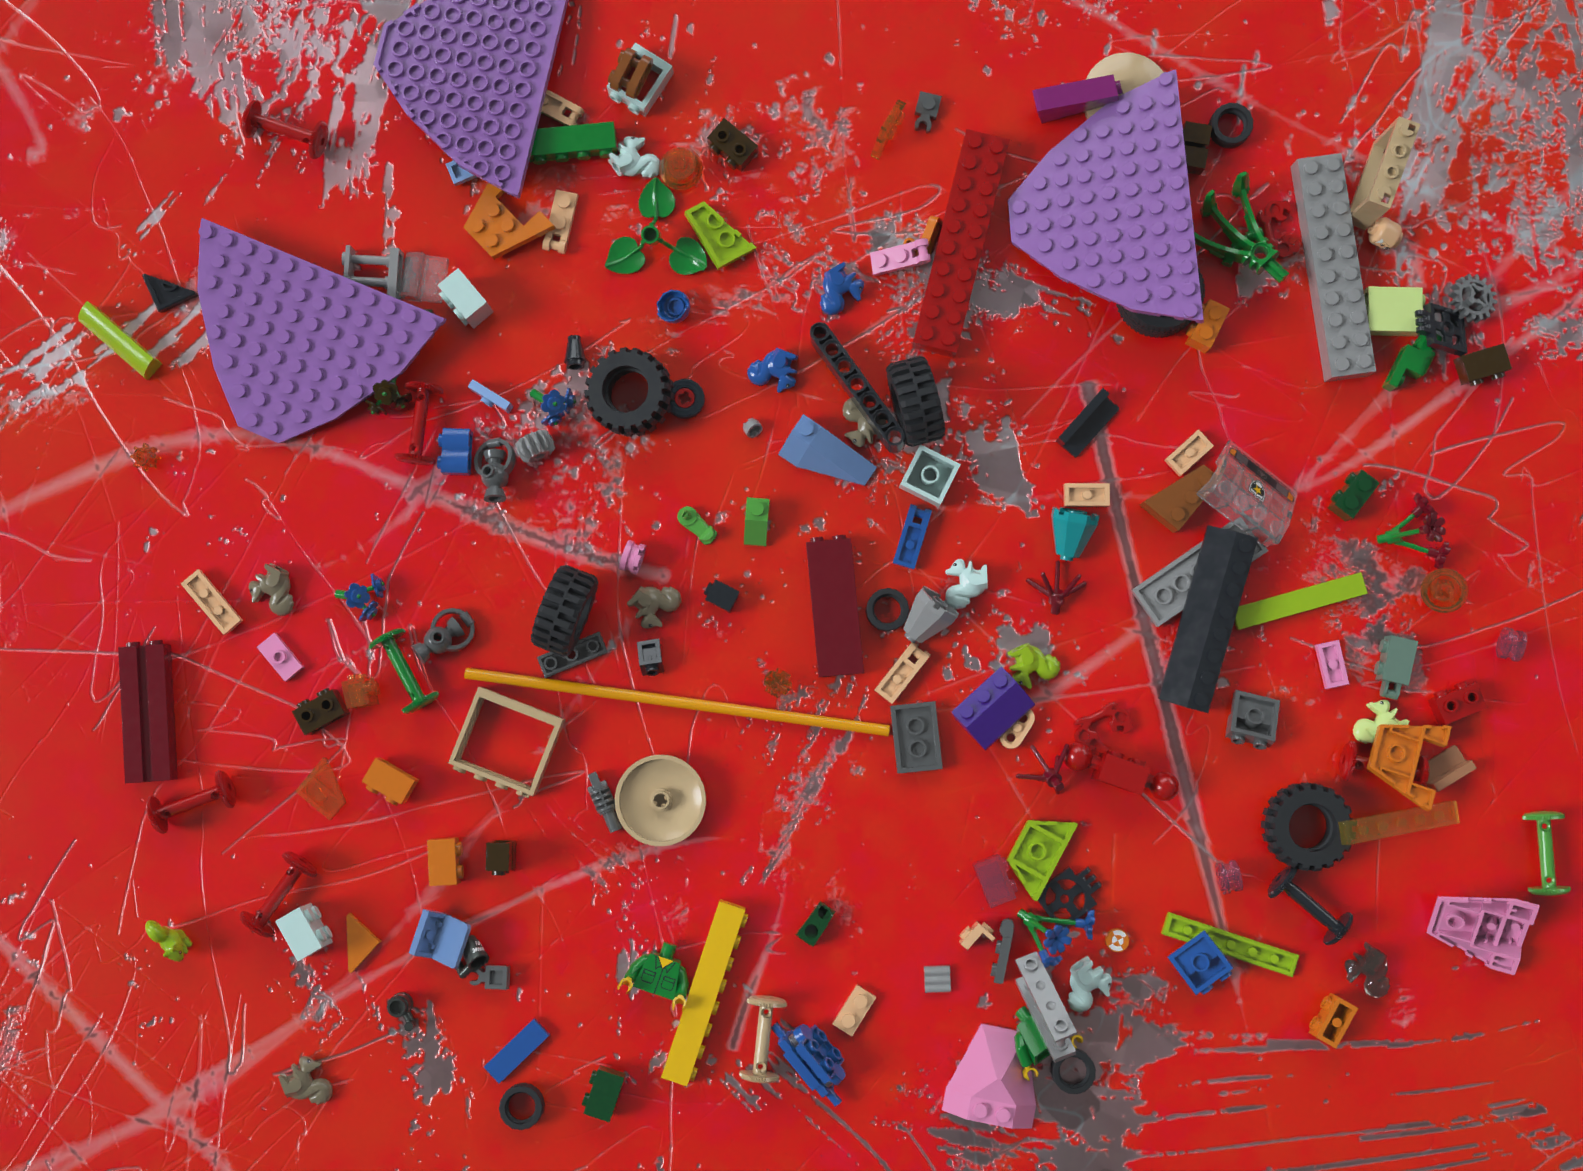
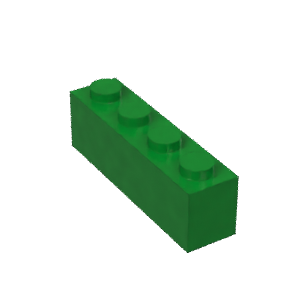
M614 121L537 129L530 163L534 162V164L541 165L552 160L567 162L572 158L589 160L593 156L610 158V153L618 154Z

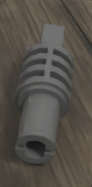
M596 771L588 774L592 786L587 789L598 814L603 815L610 833L621 829L622 825L615 811V800L606 780L600 782Z

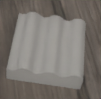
M949 965L924 966L925 993L951 992Z

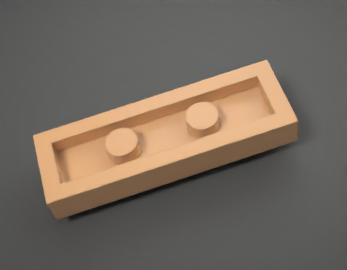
M197 569L181 583L223 635H227L243 621L200 569Z

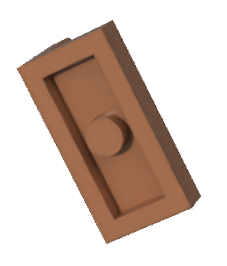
M1452 745L1428 760L1430 771L1427 786L1439 792L1475 770L1476 766L1472 760H1465L1457 746Z

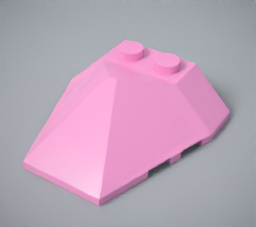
M1438 896L1426 933L1451 947L1457 946L1465 951V955L1471 958L1475 956L1484 961L1485 966L1490 969L1515 975L1521 959L1523 941L1529 925L1534 924L1539 905L1510 898Z
M980 1024L964 1057L959 1062L954 1075L946 1086L942 1105L943 1111L966 1120L1011 1129L1032 1128L1036 1109L1032 1071L1028 1072L1030 1081L1024 1079L1022 1075L1024 1067L1021 1066L1015 1049L1014 1037L1017 1030Z

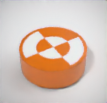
M1114 928L1106 934L1105 943L1112 951L1122 952L1128 947L1129 937L1125 931Z

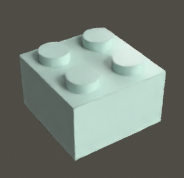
M459 268L437 285L442 290L439 295L451 309L456 307L453 312L465 326L470 324L474 329L494 312Z
M920 445L899 488L939 508L961 464Z
M312 903L303 905L275 921L297 962L333 943L331 930L327 925H323L320 919L321 913Z

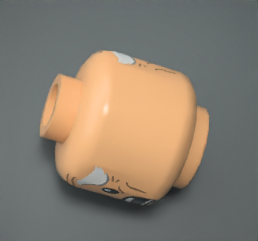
M1387 217L1378 219L1368 227L1370 243L1383 250L1396 248L1403 238L1402 227Z

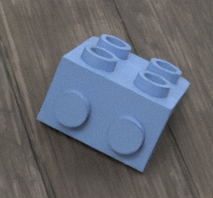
M423 909L409 953L414 956L432 958L450 968L457 969L471 931V925L444 912Z

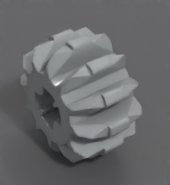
M547 430L531 432L519 438L515 444L518 455L526 463L539 461L541 458L550 455L555 449L553 438Z

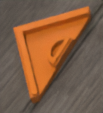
M352 913L347 915L348 971L350 973H353L381 942Z

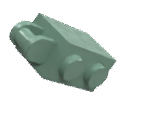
M1393 635L1385 636L1381 640L1379 645V652H1381L1380 660L1376 662L1374 668L1375 680L1382 681L1380 696L1397 700L1400 695L1401 686H1409L1418 641ZM1389 683L1394 684L1393 690L1388 689Z

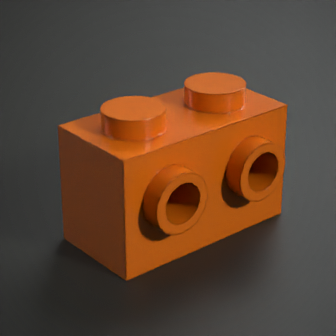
M1211 299L1202 304L1204 323H1191L1186 333L1189 337L1185 344L1203 353L1211 349L1230 308Z
M381 757L374 759L362 780L367 785V790L375 794L379 792L386 796L385 800L396 806L398 803L405 804L419 779Z
M459 837L427 840L429 886L457 885L461 883V879L464 878V867L460 865L463 845L462 842H459Z
M1330 993L1329 996L1324 997L1320 1005L1322 1009L1318 1016L1313 1017L1308 1033L1336 1049L1358 1008Z

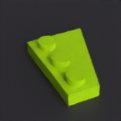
M704 201L686 210L684 213L717 270L750 254L757 248L754 244L744 239L738 230H734L728 225L724 218Z

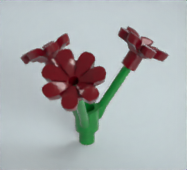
M1417 492L1413 498L1417 507L1400 524L1390 531H1385V534L1377 535L1378 544L1394 543L1395 545L1427 553L1426 556L1435 558L1434 567L1442 571L1446 560L1445 555H1448L1451 547H1448L1449 542L1444 541L1441 548L1437 550L1431 547L1427 549L1402 539V537L1420 533L1422 535L1427 534L1426 539L1428 541L1442 542L1443 537L1441 535L1446 534V529L1441 527L1445 524V519L1443 517L1437 519L1438 513L1431 505H1428V499L1426 497L1422 498L1421 494ZM1422 513L1427 515L1423 518L1424 525L1418 529L1401 532V529L1414 517L1418 518Z

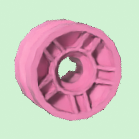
M628 540L620 560L619 569L623 571L627 569L632 574L637 575L645 555L646 545H637L634 541Z

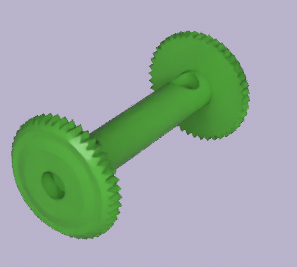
M1535 811L1525 813L1522 816L1523 820H1536L1542 886L1529 887L1528 891L1531 894L1553 896L1567 894L1571 891L1570 886H1556L1551 820L1565 818L1562 812ZM1544 823L1546 824L1545 829L1542 828V824ZM1550 877L1551 881L1548 883L1546 879Z

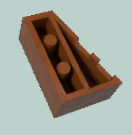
M1202 465L1139 505L1172 533L1180 530L1221 478L1208 467Z

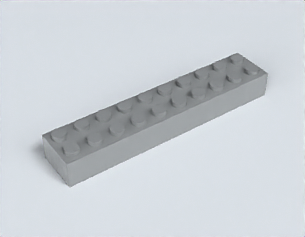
M1342 153L1300 158L1290 168L1324 382L1367 377L1376 372Z

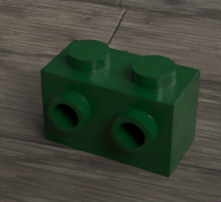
M1362 469L1355 473L1352 471L1344 480L1346 484L1341 490L1338 489L1330 499L1332 502L1327 507L1344 521L1355 517L1380 484Z
M602 1065L599 1066L597 1071L593 1070L589 1080V1084H592L590 1093H585L581 1105L585 1107L583 1114L610 1122L626 1073Z

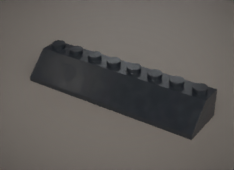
M1207 525L1158 699L1201 712H1209L1257 545V537Z

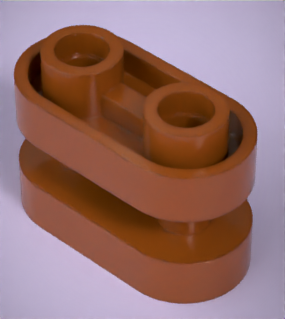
M628 47L625 51L622 50L617 61L619 64L616 70L610 72L608 82L610 83V88L618 92L623 87L627 88L626 96L636 99L651 71L653 58L643 55L641 60L636 59L637 51ZM632 68H636L631 79H627Z

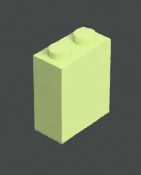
M1369 286L1363 290L1370 335H1418L1416 333V327L1418 326L1415 324L1417 318L1414 312L1416 310H1423V306H1425L1426 298L1423 294V288Z

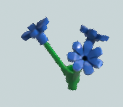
M1021 909L1017 914L1023 920V923L1028 926L1039 949L1038 954L1045 968L1056 966L1063 960L1060 955L1056 957L1049 956L1046 948H1048L1052 955H1055L1057 950L1062 953L1065 950L1064 944H1071L1072 938L1066 936L1070 932L1069 928L1055 925L1053 930L1047 929L1041 925L1042 922L1075 925L1077 928H1084L1087 938L1093 940L1092 926L1095 924V910L1088 911L1085 919L1076 918L1075 920L1034 915L1032 912L1028 913L1024 909ZM1037 929L1045 933L1047 937L1043 942L1046 947L1045 949L1036 933Z

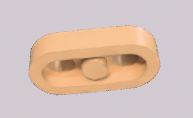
M1032 710L1025 714L1028 718L1027 722L1021 723L1017 721L1000 737V742L1004 747L1014 749L1021 744L1035 720ZM1010 733L1016 737L1013 742L1007 740V735Z

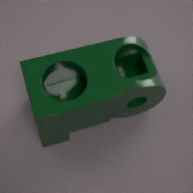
M819 901L795 935L813 947L828 926L835 911L822 901Z

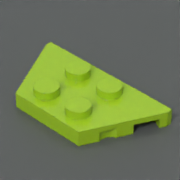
M1026 821L1006 861L1034 901H1038L1078 825L1077 823Z

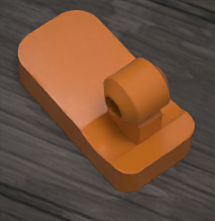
M935 216L929 217L921 238L928 239L929 246L927 247V252L930 254V257L942 227L941 219ZM907 238L904 240L903 244L914 242L915 240L913 238ZM915 250L916 256H918V250Z

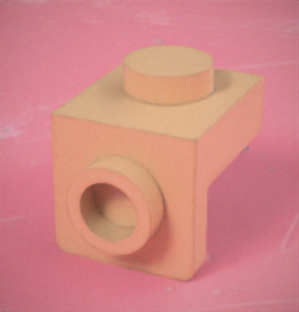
M976 921L971 928L967 926L960 933L961 939L959 942L968 950L982 933L992 942L996 938L992 935L994 930L985 922L981 925Z

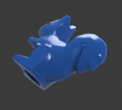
M845 262L824 273L823 289L825 294L821 295L820 306L822 311L828 315H836L842 312L845 305L842 295L848 291L855 300H861L860 294L864 288V282L862 279L852 280L856 272L849 275L845 273Z
M776 348L769 352L763 361L756 360L754 363H751L747 370L748 379L753 384L762 386L768 383L770 378L774 376L779 378L778 393H781L784 389L792 388L795 386L796 380L790 374H796L797 371L791 368L792 360H797L798 356Z

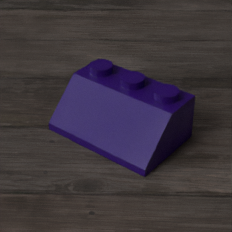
M1001 666L951 713L960 725L986 751L1031 710L1035 703Z

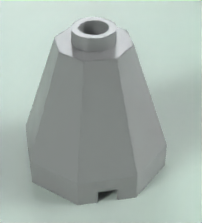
M923 586L915 597L903 628L906 632L905 637L913 643L916 641L922 643L951 625L959 613L947 604L946 599L945 601L939 598L941 595L936 591Z

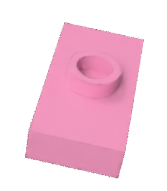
M273 633L257 646L285 682H288L305 668L277 633Z
M1339 640L1315 645L1324 688L1329 689L1349 684Z

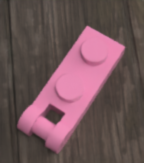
M918 239L914 242L871 252L873 275L878 276L931 262L930 254L927 252V247L929 246L928 239ZM915 250H918L919 253L917 257L915 256Z

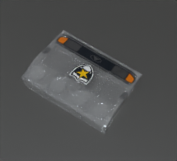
M1230 440L1215 462L1217 469L1210 481L1196 495L1245 533L1257 537V542L1263 547L1279 544L1290 525L1298 493Z

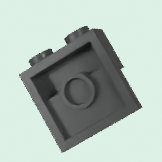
M1235 690L1231 714L1227 720L1225 737L1231 738V742L1234 744H1244L1247 742L1252 743L1253 747L1259 750H1265L1267 747L1270 748L1276 739L1280 700Z

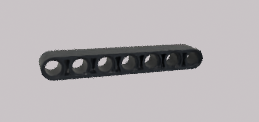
M822 322L813 324L810 328V338L815 350L886 449L892 453L901 452L905 447V433L831 329ZM819 333L825 334L823 338H816L815 336ZM831 350H835L838 352L834 356H830L827 354ZM843 367L850 369L847 373H842L839 370ZM856 384L863 386L860 390L852 389ZM867 402H873L875 403V406L868 408L865 407L864 404ZM885 419L888 423L886 425H879L877 421ZM892 437H899L901 439L898 443L889 441Z

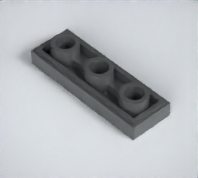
M597 632L578 640L573 650L576 652L574 659H570L569 655L563 657L552 652L538 656L537 659L544 677L548 678L608 653L601 633Z

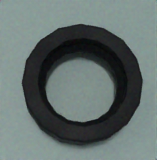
M1227 103L1220 106L1209 121V125H1212L1210 137L1217 145L1223 148L1240 146L1247 140L1253 130V118L1250 111L1238 103ZM1224 114H1234L1242 120L1244 125L1243 131L1238 137H1227L1219 130L1218 121Z
M880 589L867 602V618L871 625L878 630H896L908 618V601L902 593L895 589ZM882 597H892L900 604V616L894 622H881L875 615V604Z
M1078 1048L1075 1049L1076 1055L1071 1057L1078 1058L1085 1063L1086 1076L1080 1083L1068 1084L1061 1078L1060 1066L1066 1059L1056 1063L1053 1060L1051 1062L1050 1072L1053 1081L1062 1091L1068 1094H1080L1087 1091L1092 1086L1096 1076L1093 1061L1084 1051Z
M515 1084L505 1092L500 1100V1116L504 1123L512 1129H529L538 1122L543 1114L544 1098L539 1089L532 1084ZM518 1093H527L535 1102V1112L525 1120L516 1119L509 1112V1101Z

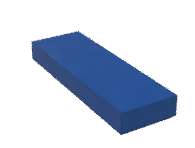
M534 1018L484 1068L500 1083L550 1034Z

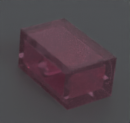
M995 854L972 863L990 908L1016 899L1015 892L1018 890L1013 878L1009 880L1006 873L1009 870V866L1005 857L1001 858L999 854Z

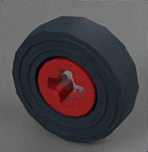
M691 379L675 381L673 383L674 388L671 389L672 393L675 394L674 401H670L669 404L672 407L671 414L682 419L695 417L704 407L705 396L703 389ZM685 393H688V397L691 399V401H686L685 404H682L681 399H679V397L684 396Z

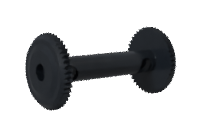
M1291 866L1284 868L1269 885L1268 896L1274 898L1282 891H1285L1290 898L1329 929L1323 938V942L1326 945L1337 943L1352 926L1353 915L1346 913L1336 920L1331 913L1292 882L1297 868Z

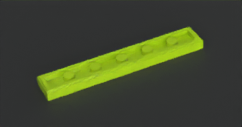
M1360 572L1239 606L1234 622L1236 629L1240 630L1368 593L1362 573Z
M1167 912L1161 934L1188 942L1205 930L1224 955L1293 977L1299 959L1298 954Z

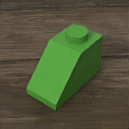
M747 497L744 545L766 546L769 499Z

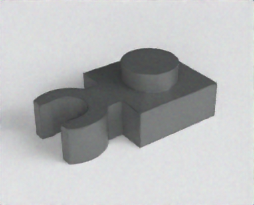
M920 91L915 115L920 117L915 121L914 130L917 131L919 125L923 123L927 126L926 133L930 132L932 125L930 119L936 120L942 96Z
M486 965L485 971L482 968L471 971L479 975L478 980L470 981L471 985H480L485 982V989L507 990L510 987V966Z

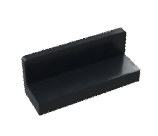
M1104 388L1099 391L1056 440L1058 444L1075 458L1119 410V407L1107 397L1109 393Z

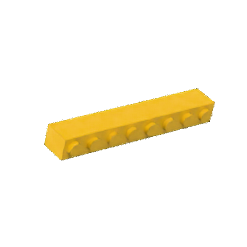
M721 899L719 901L688 994L686 1009L682 1013L661 1076L663 1079L684 1086H688L689 1080L694 1082L698 1068L694 1067L696 1058H702L705 1046L701 1045L704 1036H709L712 1024L708 1022L711 1014L716 1015L720 1003L716 1001L718 992L723 993L727 980L723 979L725 970H731L734 958L730 957L733 948H738L741 936L737 934L740 926L745 927L748 914H745V907Z

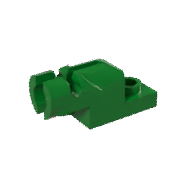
M1436 334L1437 340L1442 341L1443 337ZM1419 335L1412 346L1407 344L1400 349L1382 388L1392 391L1403 384L1405 375L1418 379L1427 373L1436 356L1435 352H1433L1436 349L1427 347L1426 336Z

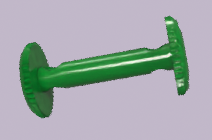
M397 628L373 640L369 645V650H375L380 647H384L392 665L412 699V703L402 709L403 713L409 714L431 704L438 698L439 693L436 691L424 695L414 674L395 641L404 635L406 631L405 629Z

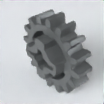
M1468 274L1456 280V283L1450 287L1453 291L1448 296L1453 298V300L1449 302V305L1455 306L1453 313L1459 312V319L1466 317L1468 323L1473 320L1475 323H1478L1490 317V314L1496 310L1493 306L1498 301L1493 299V296L1497 295V293L1491 292L1490 289L1493 285H1487L1486 278L1479 280L1478 274L1473 277L1471 274Z

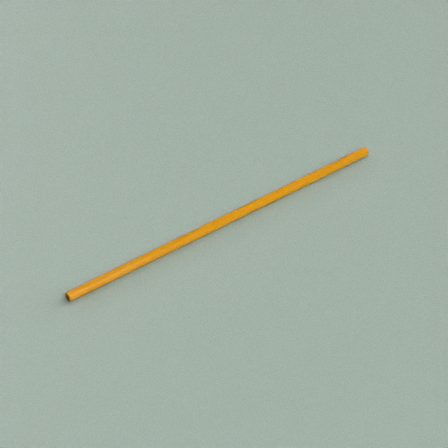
M467 667L464 675L465 679L874 735L889 736L890 725Z

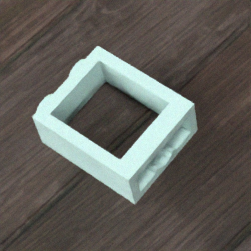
M635 43L631 49L637 51L636 59L641 60L643 55L653 58L651 70L659 74L656 82L642 102L626 96V92L622 89L620 92L611 89L610 83L606 87L609 97L619 104L623 102L632 113L636 115L640 113L646 117L674 74L671 64Z

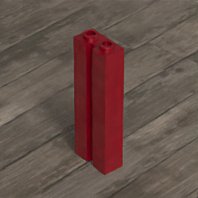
M846 535L832 536L833 540L825 541L823 537L810 538V542H806L818 678L864 673L851 538H846Z
M163 640L149 641V645L140 646V642H128L126 647H118L125 784L177 780L171 645L163 644Z

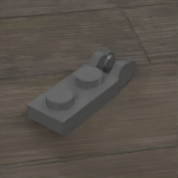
M1009 918L1003 919L999 931L1003 937L1002 941L997 940L995 953L999 954L997 963L993 962L990 976L994 977V983L1002 984L1004 981L1014 931V923Z

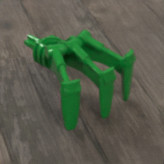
M1246 171L1239 173L1233 184L1231 194L1232 197H1240L1248 232L1242 235L1226 220L1218 210L1215 190H1211L1205 196L1200 214L1202 218H1208L1211 215L1221 226L1223 233L1232 244L1230 247H1226L1194 232L1195 244L1222 259L1221 264L1226 267H1232L1234 262L1244 266L1249 264V268L1252 271L1256 270L1257 275L1266 270L1276 281L1281 283L1289 273L1275 261L1279 256V251L1274 250V245L1269 243V239L1264 237L1262 228H1259L1247 197L1250 190L1249 174ZM1263 253L1266 257L1258 259L1255 257V254Z

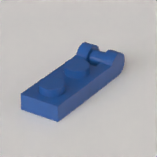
M910 504L892 564L912 570L915 569L932 510H922L917 508L916 505ZM913 518H921V524L912 522Z

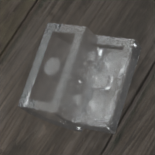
M422 252L406 253L399 298L416 302L442 303L443 299L439 295L442 290L437 285L447 277L449 259L425 255Z

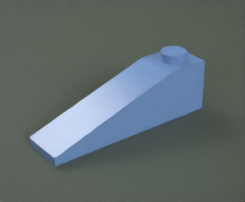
M804 414L791 431L778 454L797 468L811 470L865 486L877 468Z

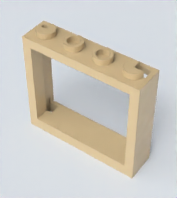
M1399 116L1373 142L1350 205L1353 226L1366 230L1391 208L1421 124ZM1383 196L1389 198L1388 203L1381 202Z
M478 687L448 763L454 765L453 769L464 774L466 771L475 773L474 778L487 782V779L495 781V786L508 790V787L516 789L517 795L529 798V795L535 796L566 719L489 689ZM485 699L554 726L531 786L461 759Z

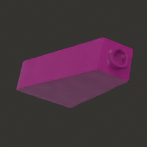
M1114 74L1032 90L1041 123L1103 107L1107 103L1118 101V95L1123 94L1120 80L1115 81Z

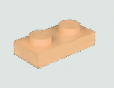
M1198 429L1164 461L1180 477L1214 445Z
M1110 483L1064 484V507L1110 506Z
M856 984L832 1024L853 1036L876 996Z

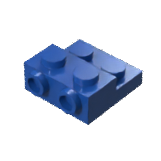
M1205 930L1168 956V959L1195 995L1200 992L1203 995L1214 987L1212 983L1218 979L1222 982L1232 975L1230 970L1233 969V965Z

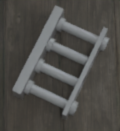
M346 245L345 252L342 253L343 276L366 286L385 287L387 295L400 300L404 253L400 248H390V254H387V256L355 255V250L352 246ZM354 264L386 265L389 268L388 276H385V278L355 277Z
M1037 951L1016 959L1015 962L1022 974V977L1016 979V985L1054 1063L1076 1055V1050L1070 1037L1076 1035L1077 1031Z

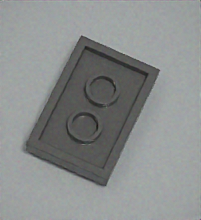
M935 701L890 706L897 774L943 769Z

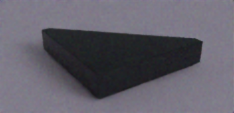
M142 274L160 313L198 296L195 291L147 274Z

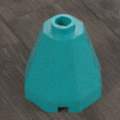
M1057 507L1052 508L1051 519L1056 554L1060 555V559L1073 561L1074 558L1080 557L1098 525L1099 516L1092 513L1090 516L1087 515L1086 511L1060 507L1059 511Z

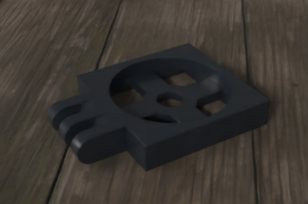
M1433 303L1423 306L1424 310H1416L1414 312L1417 318L1415 324L1418 326L1416 327V333L1426 336L1427 347L1458 356L1467 353L1464 318L1459 319V312L1453 313V309ZM1434 313L1441 314V322L1435 321ZM1444 325L1448 327V333L1445 331ZM1436 331L1443 335V342L1437 340ZM1452 336L1457 337L1455 345H1453Z
M1067 867L1047 882L1038 902L1049 917L1058 918L1053 913L1062 907L1066 908L1071 914V917L1068 919L1075 920L1097 904L1091 894L1100 888L1102 884L1098 881L1091 886L1090 883L1097 877L1092 874L1085 878V875L1091 871L1089 867H1086L1077 875L1074 874L1070 867ZM1068 879L1074 881L1075 885L1066 890L1057 881ZM1050 887L1055 893V900L1046 905V893ZM1082 892L1084 894V905L1078 910L1073 901L1074 897ZM1063 894H1066L1069 897V901L1067 903H1062L1060 901V897ZM1055 923V925H1061L1062 927L1069 926L1068 924Z

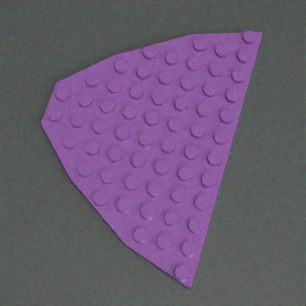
M426 0L421 4L416 3L403 12L404 15L394 21L391 19L384 24L373 65L406 115L460 168L507 192L509 195L520 198L568 0Z
M1175 69L1170 72H1164L1159 77L1120 95L1118 101L1107 103L1044 156L1008 199L1011 242L1019 250L1021 249L1027 253L1034 261L1053 272L1059 279L1077 285L1080 289L1109 302L1119 304L1131 312L1159 317L1162 315L1174 317L1177 320L1186 319L1196 321V323H1204L1178 80Z
M204 218L201 219L197 290L213 367L237 425L269 440L284 443L291 438L339 419L348 410L375 393L373 391L375 383H381L384 379L390 382L402 375L419 355L420 350L434 337V333L446 322L445 318L214 222Z

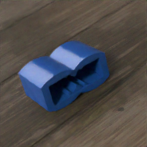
M443 428L442 434H439L438 445L442 447V453L437 458V468L441 469L443 475H471L473 432L470 429Z

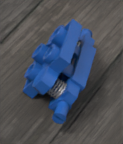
M778 1022L774 1023L771 1029L779 1038L778 1045L785 1052L783 1056L812 1091L816 1090L822 1098L827 1096L834 1107L839 1105L842 1099L834 1092V1085H838L846 1076L841 1067L844 1061L841 1052L829 1042L826 1034L816 1025L809 1028L807 1025L802 1024L796 1027L794 1031L785 1032Z

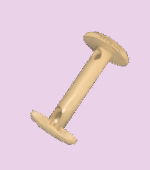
M753 995L747 999V1003L760 1006L753 1070L739 1071V1075L742 1079L750 1082L774 1083L779 1080V1075L767 1071L773 1008L786 1007L787 1003L784 999L774 996ZM765 1009L768 1010L767 1014L763 1013ZM759 1064H762L763 1067H762V1068H758V1065H759Z

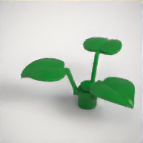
M657 177L653 178L645 186L639 198L641 214L646 218L654 217L653 221L641 231L642 240L640 241V246L630 237H620L615 240L610 247L605 263L607 269L620 274L637 272L645 263V256L640 250L643 249L646 243L652 246L661 243L673 250L669 256V263L671 268L678 274L690 275L707 268L706 254L696 240L682 237L677 241L676 247L661 239V232L654 227L658 221V216L667 217L675 208L673 193Z

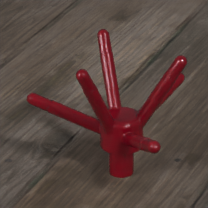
M1058 560L1055 564L1054 589L1051 588L1044 572H1041V577L1047 590L1029 578L1026 579L1028 584L1049 597L1048 602L1051 604V614L1054 615L1060 613V606L1064 605L1065 597L1087 584L1084 581L1076 585L1082 577L1081 574H1078L1064 591L1060 590V561Z
M1065 744L1060 756L1056 755L1054 768H1049L1035 746L1031 745V750L1045 771L1043 775L1017 774L1016 778L1046 782L1048 786L1054 787L1056 794H1060L1064 784L1061 782L1062 777L1059 774V770L1068 751L1069 744Z

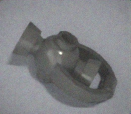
M501 437L487 440L479 447L474 457L475 470L487 487L484 501L490 503H500L506 500L502 487L507 485L509 474L513 470L516 461L513 447ZM502 445H505V446H506V448H507V450H508V458H507V461H506L505 465H503V464H501V463H502V462L504 461V459H505L506 452H505L504 450H501V449H489V448L499 447V446H502ZM484 455L486 462H488L489 464H486L482 467V458Z
M456 608L442 610L434 617L430 629L424 636V643L421 644L419 642L412 645L411 648L423 664L430 658V653L442 654L446 651H460L472 641L475 634V621L467 611L464 612ZM458 614L466 626L470 627V634L463 643L451 646L452 637L458 638L465 635L463 629L453 617L446 623V628L436 627L437 622L443 616Z

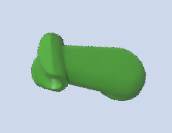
M686 506L679 510L677 518L681 525L698 536V539L704 545L714 541L717 531L711 525L709 526L694 508Z

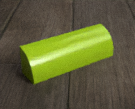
M86 301L79 312V322L148 380L162 363L97 306Z

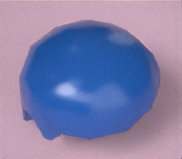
M669 290L663 293L656 303L657 315L667 323L677 324L688 317L690 312L688 296L680 290Z

